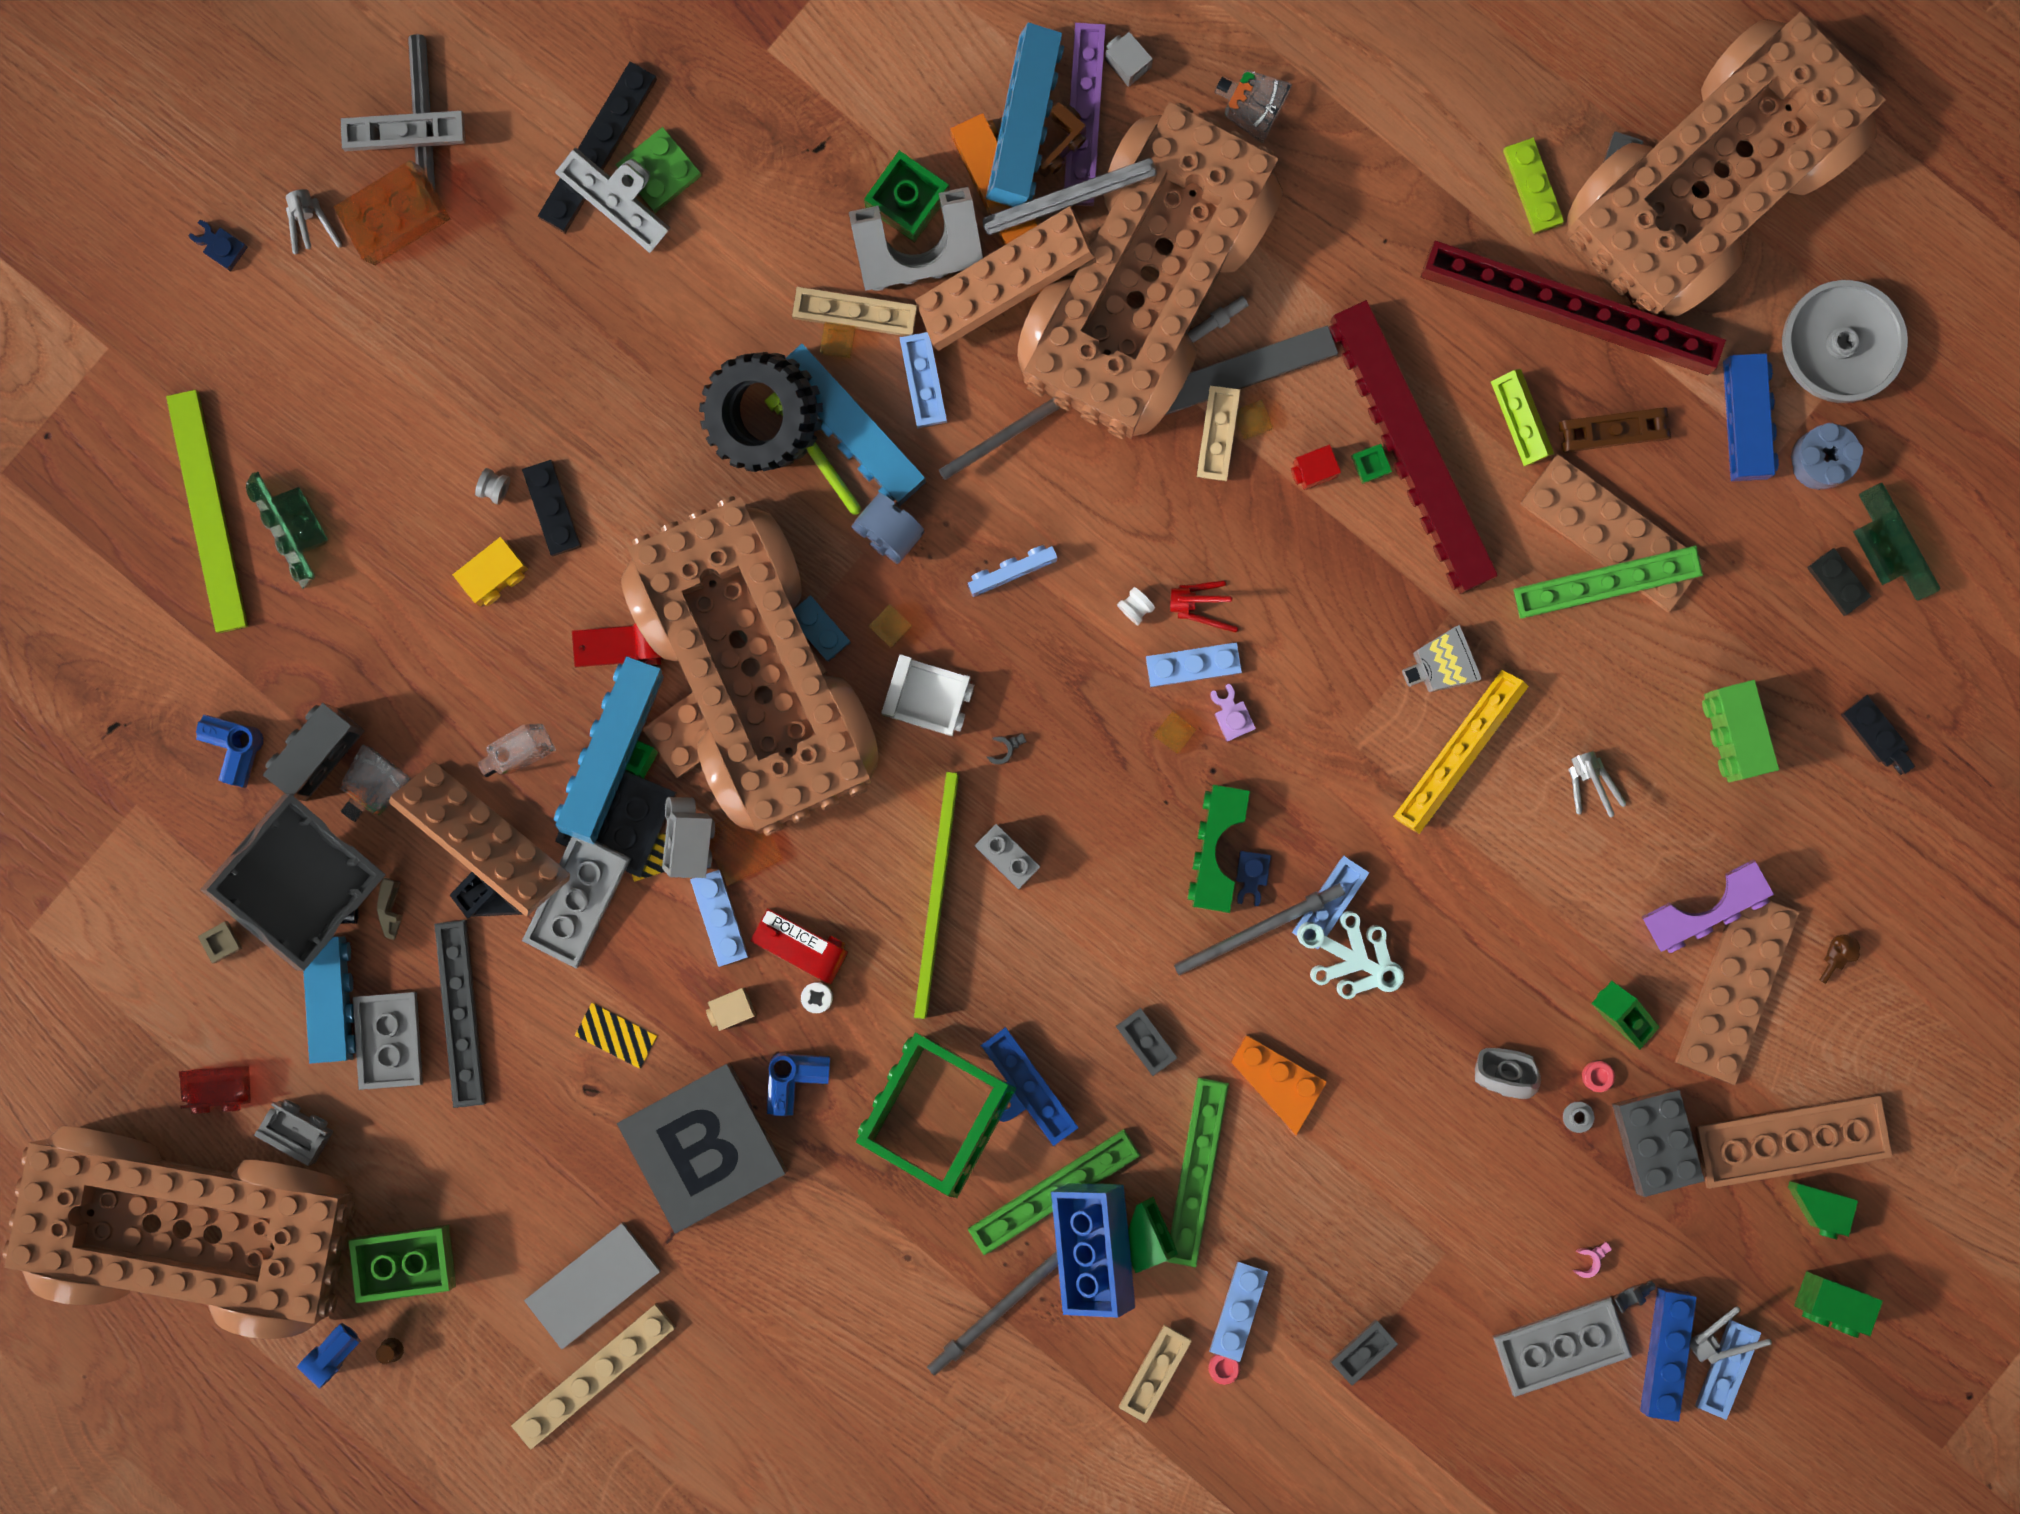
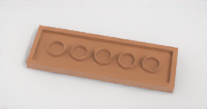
M1069 206L915 299L931 343L939 351L1095 257L1075 211Z
M1559 454L1552 459L1520 503L1521 506L1605 567L1686 548ZM1699 557L1702 568L1706 562ZM1694 578L1640 590L1639 592L1666 612H1669Z
M813 653L822 675H825L828 672ZM752 659L745 661L742 666V671L747 676H755L760 670L759 663ZM765 686L759 687L754 694L755 700L760 704L769 703L773 696L771 689ZM692 692L644 726L642 730L677 779L700 764L698 742L708 729V724Z
M435 762L431 763L390 796L389 803L526 917L569 881V872Z
M1772 901L1756 910H1753L1750 906L1740 911L1741 917L1725 925L1675 1063L1726 1083L1736 1085L1799 915L1798 911Z
M1879 1095L1695 1126L1706 1188L1709 1189L1892 1158L1882 1099Z

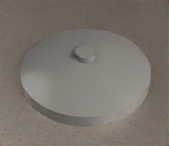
M1853 280L1828 282L1808 292L1792 308L1785 322L1782 335L1784 359L1794 379L1812 395L1835 403L1862 401L1885 389L1900 372L1908 347L1906 325L1894 302L1877 288Z

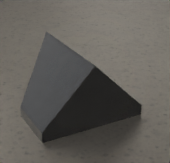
M473 872L450 894V897L467 919L478 916L524 915Z

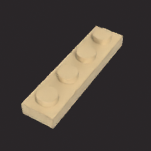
M797 287L792 318L795 320L909 336L914 333L917 305Z

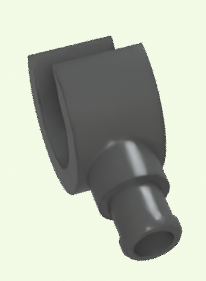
M1023 733L1009 739L1004 737L992 738L994 741L1004 743L1008 748V753L1003 759H995L988 756L987 759L995 765L1007 763L1012 756L1013 750L1027 742Z
M1648 1281L1646 1284L1625 1289L1617 1294L1614 1300L1621 1313H1624L1629 1306L1639 1302L1640 1306L1646 1302L1645 1297L1655 1290L1656 1286L1652 1281Z

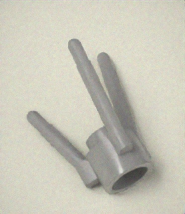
M305 189L295 190L286 195L288 204L286 212L289 219L293 254H298L296 220L299 222L305 248L311 249L305 220L313 216V211H315L338 248L342 247L336 232L321 210L317 198L311 199L309 191Z
M1594 751L1571 759L1574 767L1568 770L1572 778L1574 802L1578 815L1582 813L1579 776H1581L1582 781L1592 779L1609 817H1614L1615 814L1598 777L1599 775L1602 776L1622 807L1626 806L1621 793L1605 770L1601 758H1597Z
M1736 1306L1707 1330L1692 1337L1690 1347L1700 1362L1708 1359L1711 1364H1714L1727 1357L1769 1346L1772 1344V1341L1766 1339L1717 1353L1716 1350L1721 1346L1713 1333L1740 1312V1308Z

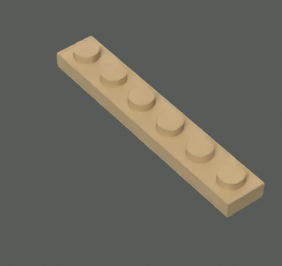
M656 1303L513 1423L511 1427L531 1450L676 1328L675 1325Z

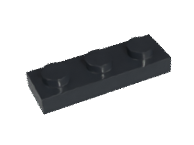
M548 460L522 469L550 555L554 557L580 548L581 544L553 461Z

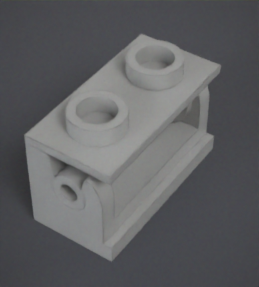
M997 824L975 844V847L1017 889H1020L1040 868Z
M285 1099L283 1102H273L271 1106L274 1109L271 1108L254 1136L307 1166L315 1164L333 1133V1130L326 1127L328 1122L316 1115H311L310 1117L299 1112L301 1107L292 1101Z

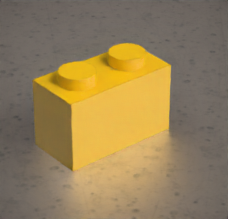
M499 537L452 575L472 601L481 607L483 604L489 606L501 596L499 592L506 586L513 587L525 577L523 573L528 568L507 541Z

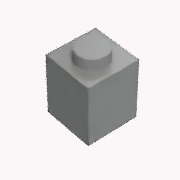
M1130 32L1123 37L1120 35L1116 36L1106 46L1108 50L1106 51L1105 61L1128 87L1152 68L1153 58Z

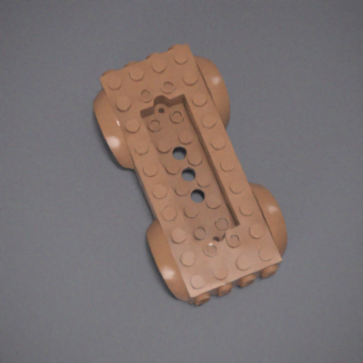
M1800 11L1788 23L1769 19L1760 20L1742 33L1722 54L1709 72L1701 88L1703 102L1655 147L1633 142L1627 144L1612 154L1591 175L1577 194L1570 208L1568 232L1566 233L1570 237L1568 240L1577 251H1583L1591 259L1589 262L1598 273H1604L1612 281L1610 284L1619 295H1625L1633 303L1632 308L1667 320L1677 317L1705 300L1737 271L1744 261V251L1740 236L1786 193L1806 195L1818 189L1848 168L1870 147L1878 135L1873 112L1886 99L1882 96L1881 89L1875 83L1869 82L1861 74L1859 66L1855 62L1847 60L1839 52L1840 49L1836 42L1826 38L1818 30L1817 23L1811 17L1805 16ZM1740 141L1751 143L1753 146L1752 155L1749 157L1739 156L1736 151L1737 143ZM1715 164H1725L1729 169V176L1726 178L1718 177L1714 172ZM1696 182L1706 183L1709 187L1708 196L1702 199L1695 197L1692 192L1693 184Z
M1169 101L1162 115L1143 117L1137 120L1120 142L1108 173L1151 158L1155 163L1157 174L1151 178L1104 194V202L1109 210V214L1091 246L1095 258L1081 265L1075 276L1061 277L1044 287L1038 295L1025 320L1018 343V362L1024 375V383L1028 384L1027 389L1041 397L1045 393L1055 398L1054 403L1062 409L1070 411L1073 408L1081 412L1080 417L1093 425H1097L1100 422L1109 427L1107 431L1117 438L1124 439L1126 436L1132 439L1133 436L1147 434L1161 421L1175 401L1192 369L1197 349L1187 333L1220 273L1235 272L1242 266L1260 242L1278 209L1283 190L1274 173L1278 162L1274 152L1261 145L1257 148L1248 143L1247 138L1238 132L1231 131L1229 133L1221 129L1220 124L1209 117L1202 119L1196 116L1190 107L1182 103L1175 105ZM1166 238L1172 242L1173 250L1170 254L1160 255L1156 251L1155 244L1159 239ZM1146 267H1153L1158 272V278L1153 282H1147L1142 278L1141 271ZM1134 291L1140 292L1145 300L1144 304L1137 309L1131 308L1126 301L1127 296Z
M734 496L718 502V507L707 512L706 509H701L689 515L690 520L682 524H678L676 521L663 526L660 529L661 533L653 537L646 534L632 541L633 545L628 547L632 559L622 574L621 583L631 615L643 637L659 656L666 660L679 661L708 724V729L698 742V755L702 770L716 800L729 819L736 825L745 829L755 830L759 834L764 832L766 836L782 830V823L791 819L794 823H798L811 817L810 811L821 806L824 811L839 804L838 798L848 793L853 798L866 792V785L871 783L870 779L877 768L878 747L872 726L858 696L843 678L822 675L793 610L800 601L802 594L801 579L794 555L780 526L767 511L746 508L741 497L735 499ZM734 631H742L746 634L747 643L744 647L734 648L730 645L729 637ZM752 659L759 663L760 670L755 676H747L743 673L742 666L745 661ZM765 686L771 689L773 696L769 703L760 704L755 700L754 694L759 687Z
M61 1126L48 1139L29 1142L28 1147L24 1149L21 1159L24 1170L22 1178L18 1180L15 1188V1195L18 1197L16 1209H13L10 1215L9 1227L12 1230L10 1240H7L3 1249V1258L6 1259L4 1268L22 1271L29 1289L37 1296L63 1304L96 1305L119 1300L127 1296L131 1291L201 1303L208 1305L215 1324L233 1334L260 1339H280L304 1333L319 1321L328 1317L330 1312H334L337 1304V1294H333L335 1283L340 1281L343 1272V1263H339L341 1252L346 1250L349 1241V1232H345L347 1220L352 1219L355 1210V1202L351 1201L353 1193L348 1191L342 1180L304 1168L259 1160H243L232 1173L164 1161L157 1147L150 1143L112 1133L70 1126ZM150 1214L158 1216L161 1221V1227L155 1233L148 1232L144 1228V1219ZM180 1220H186L191 1225L192 1230L188 1237H182L177 1233L176 1228ZM212 1225L219 1227L222 1231V1238L216 1244H211L205 1239V1231Z

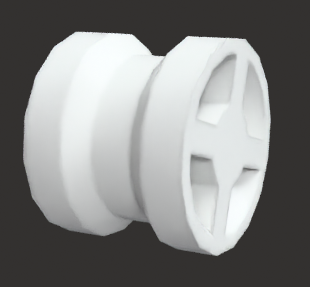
M1135 587L1130 590V596L1126 600H1121L1117 604L1118 608L1138 626L1143 621V616L1155 609L1153 603Z
M821 982L807 985L801 994L803 1007L811 1013L826 1011L833 1001L831 989Z

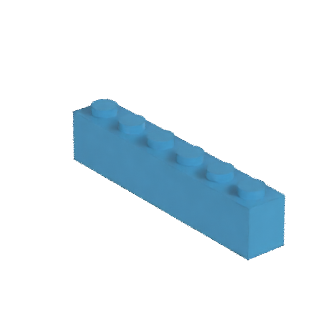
M1028 22L1019 35L986 195L988 200L1014 207L1025 203L1027 199L1032 200L1036 189V182L1032 181L1034 172L1037 173L1042 159V155L1038 154L1039 145H1043L1047 134V127L1043 126L1045 117H1049L1053 105V100L1049 99L1050 91L1055 89L1058 80V73L1054 72L1056 63L1059 64L1064 51V46L1060 45L1061 32Z
M800 344L786 357V360L794 359L800 363L799 370H807L812 376V379L809 380L811 386H818L820 394L815 395L817 403H823V412L818 413V419L823 421L821 430L827 437L833 434L840 442L837 445L838 449L848 459L854 457L860 463V466L857 468L859 472L869 482L874 479L881 486L878 492L890 498L900 507L926 483L925 477L803 344Z
M627 656L623 665L619 664L613 676V681H615L614 687L611 692L605 694L601 708L604 710L600 720L596 719L591 727L590 737L592 739L588 748L584 747L579 755L578 765L580 767L577 775H572L568 781L566 801L564 805L560 804L556 810L554 821H556L555 825L559 832L595 844L664 676L660 668Z

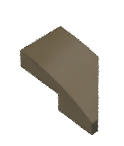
M383 878L378 895L377 912L385 937L395 940L403 915L392 912V908L401 882L390 878Z

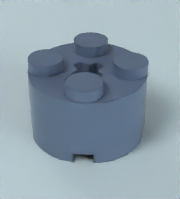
M1834 423L1820 425L1803 435L1795 443L1791 452L1794 475L1803 485L1811 489L1834 488L1849 480L1857 472L1863 455V447L1849 429ZM1825 453H1827L1829 456L1828 462L1824 460V457L1826 455Z
M878 493L851 527L863 538L867 537L871 540L870 546L882 556L886 555L893 562L899 564L925 531L904 509L900 510L894 505V501L882 493Z

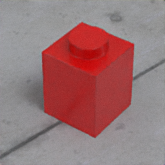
M1330 444L1296 457L1293 461L1294 467L1291 468L1295 483L1297 485L1301 484L1303 490L1338 478L1341 474Z

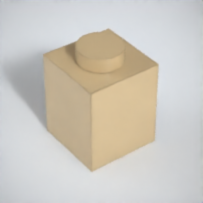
M745 987L709 1001L710 1009L706 1010L712 1027L718 1026L719 1031L757 1016Z

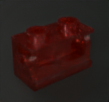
M249 1066L179 1071L182 1102H187L186 1105H181L180 1108H191V1114L209 1113L210 1107L222 1106V1112L239 1111L242 1104L251 1103Z

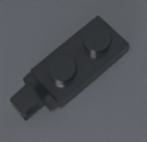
M1868 695L1863 696L1841 714L1878 762H1882L1886 767L1892 764L1900 775L1906 774L1915 767L1907 754H1905L1909 751L1905 744L1906 742Z

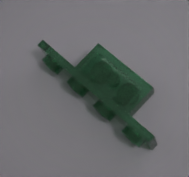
M254 472L246 482L247 495L258 506L261 521L267 529L271 530L275 538L276 549L281 555L285 556L294 581L299 582L302 589L307 588L314 580L315 575L303 553L324 545L328 539L300 487L272 497L259 472Z
M1879 483L1860 493L1859 497L1868 511L1872 522L1853 531L1881 584H1887L1903 576L1917 601L1940 591L1939 584L1884 484Z

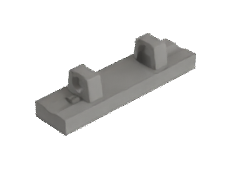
M462 111L341 118L342 149L344 151L465 144L464 113ZM428 124L432 131V137H428Z

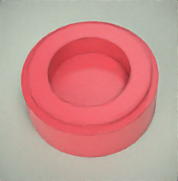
M1592 1061L1584 1067L1582 1080L1588 1089L1595 1092H1604L1613 1085L1615 1073L1606 1062Z
M1217 1354L1209 1361V1373L1215 1382L1226 1385L1238 1378L1240 1373L1239 1362Z

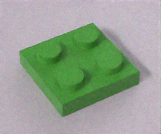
M663 127L615 164L619 168L627 160L635 159L650 172L649 181L639 195L654 213L658 212L702 176L700 171Z

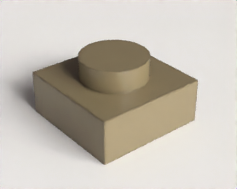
M228 921L198 936L212 963H217L242 949Z

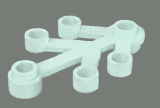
M1346 911L1340 917V924L1347 930L1352 950L1325 936L1322 928L1313 922H1306L1299 927L1297 938L1302 945L1311 949L1319 946L1345 960L1329 967L1322 965L1313 967L1310 977L1316 984L1325 985L1331 979L1359 970L1372 974L1355 982L1349 979L1341 980L1337 984V992L1344 999H1351L1357 993L1376 987L1385 992H1392L1402 985L1404 981L1403 969L1400 965L1391 961L1385 941L1387 934L1382 927L1372 925L1366 931V938L1374 944L1378 964L1367 957L1359 928L1360 917L1352 911ZM1354 916V924L1347 926L1345 922L1347 917ZM1313 929V937L1305 939V931ZM1375 930H1380V938L1373 940L1372 933ZM1324 970L1325 977L1322 980H1317V972ZM1387 971H1391L1392 978L1388 981H1384V973ZM1350 984L1351 991L1348 994H1343L1342 989L1344 985Z

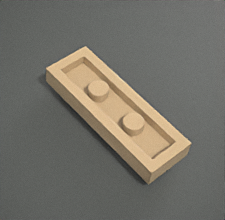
M1210 386L1197 471L1198 478L1227 482L1240 396L1239 389Z
M1164 1324L1120 1402L1119 1408L1147 1423L1192 1340Z

